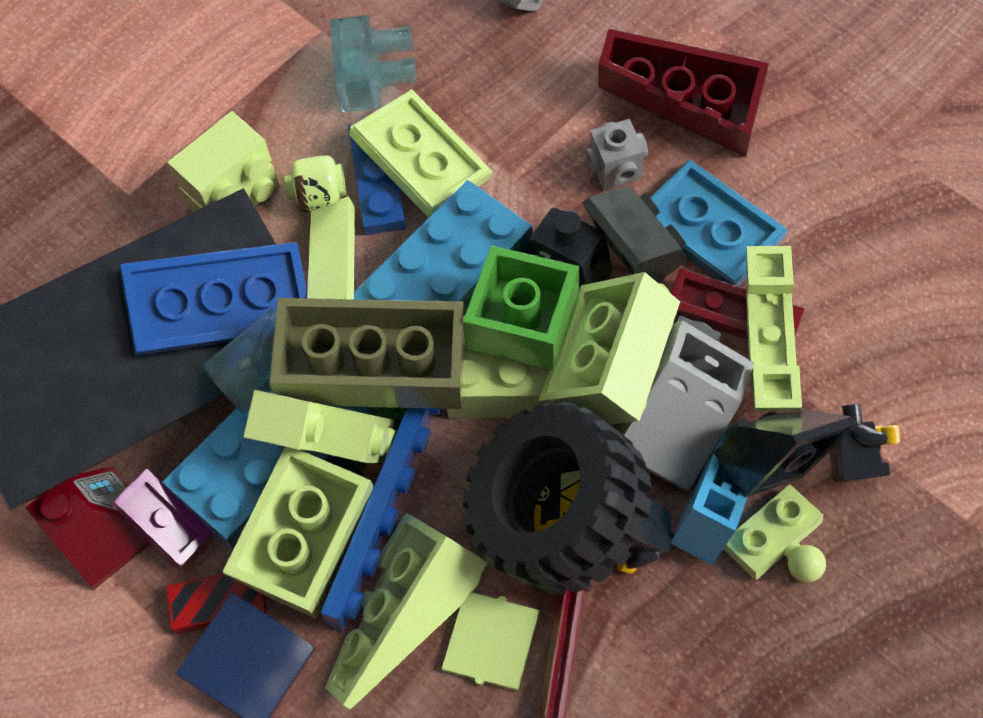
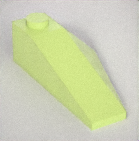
M405 513L381 552L378 568L382 569L374 592L365 591L361 606L364 608L360 626L358 629L352 630L347 634L325 689L343 706L352 709L464 603L469 593L478 585L481 573L486 567L487 562L410 514Z

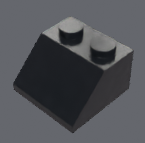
M808 409L781 413L769 411L758 420L749 422L747 419H741L731 425L724 432L726 439L713 453L743 496L748 497L803 478L856 425V422L850 416Z

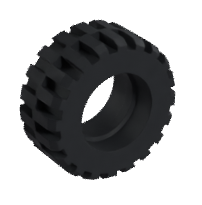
M549 402L533 406V412H529L526 409L511 416L512 422L510 424H500L492 432L494 438L488 445L483 443L476 453L479 456L476 466H470L466 477L467 481L470 482L469 490H464L463 507L469 510V513L464 515L467 533L472 535V545L478 554L485 557L488 564L537 591L544 590L549 594H564L568 592V589L574 593L586 590L591 587V580L594 579L601 583L613 574L611 568L616 563L623 565L631 555L628 552L634 540L639 542L645 528L641 526L643 517H649L651 501L645 497V493L651 492L650 475L644 471L646 462L641 453L633 447V442L596 413L585 407L579 408L574 403L559 402L554 406ZM579 465V486L571 506L553 525L536 532L534 513L538 498L544 487L561 471Z

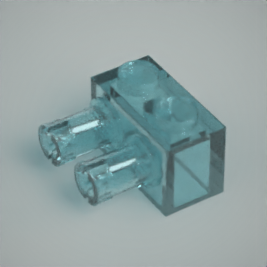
M369 15L329 20L335 84L342 112L381 108L380 90H383L382 87L403 83H418L414 57L392 61H379L378 59L379 55L386 53L414 51L410 25L375 30V26L371 27Z

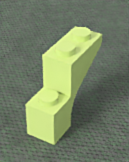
M254 390L244 437L299 450H312L365 463H384L397 430L393 429V419Z

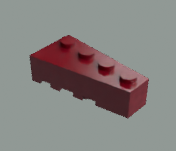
M608 29L598 63V87L746 157L766 81L769 62Z

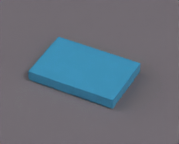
M691 159L650 197L660 211L656 218L665 228L672 224L686 242V245L682 247L685 257L716 280L737 287L746 279V247L777 246L787 234L788 229Z

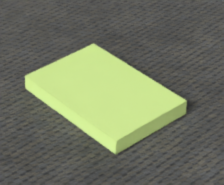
M413 90L408 91L350 127L349 136L428 218L467 180H470L478 187L490 180L492 170Z

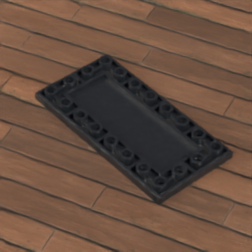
M244 188L0 305V494L10 511L271 371L274 336L134 356L119 274L120 264L277 245Z

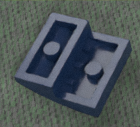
M231 593L176 674L182 680L213 698L240 718H271L315 651V648L261 610Z

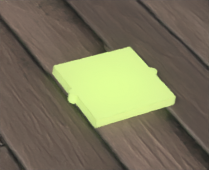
M470 592L464 603L460 606L442 671L473 679L477 686L487 683L518 692L540 610L507 602L505 596L495 599Z

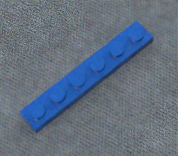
M407 408L321 611L325 626L343 632L347 620L354 621L358 616L364 599V594L359 591L365 577L372 578L377 570L381 558V551L377 550L383 534L389 536L395 526L398 509L394 507L400 493L405 495L408 493L415 475V469L411 468L416 453L424 454L431 436V429L427 428L432 415L439 416L442 409Z

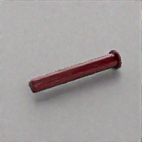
M592 584L591 587L583 591L574 593L568 589V592L558 594L539 718H566L584 594L591 591Z

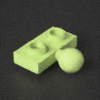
M789 484L741 525L723 550L755 581L785 556L788 558V569L795 579L805 583L814 582L824 574L826 559L823 553L815 546L800 545L799 543L823 522V514Z

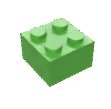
M491 245L463 320L466 349L554 371L579 295V266Z

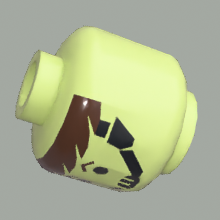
M328 155L297 159L292 166V175L284 176L288 200L296 199L298 207L303 212H311V210L335 203L337 200H340V197H346L342 164H335L333 158Z

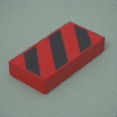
M226 574L167 585L171 630L174 634L207 628L231 593L267 614L265 595Z

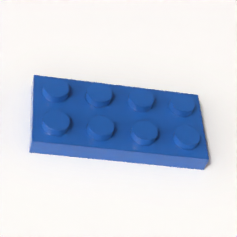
M297 242L125 263L119 266L134 356L274 336L278 298H307V288Z

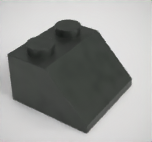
M626 186L588 197L582 202L594 227L606 235L608 246L632 275L645 272L659 283L687 262L682 250L686 242L672 224L665 228L656 218L660 211L646 193L639 197L631 186Z

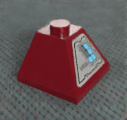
M114 466L81 473L42 494L25 507L94 590L151 545L110 504L129 485Z

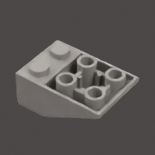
M683 320L673 324L672 330L669 333L660 359V366L655 374L640 421L621 423L619 432L633 442V447L641 453L646 462V471L686 492L690 490L742 403L754 363Z

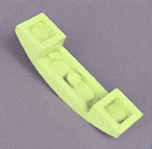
M791 246L746 247L747 337L749 360L754 363L750 374L754 411L802 410L800 369L796 364L792 305L794 280Z

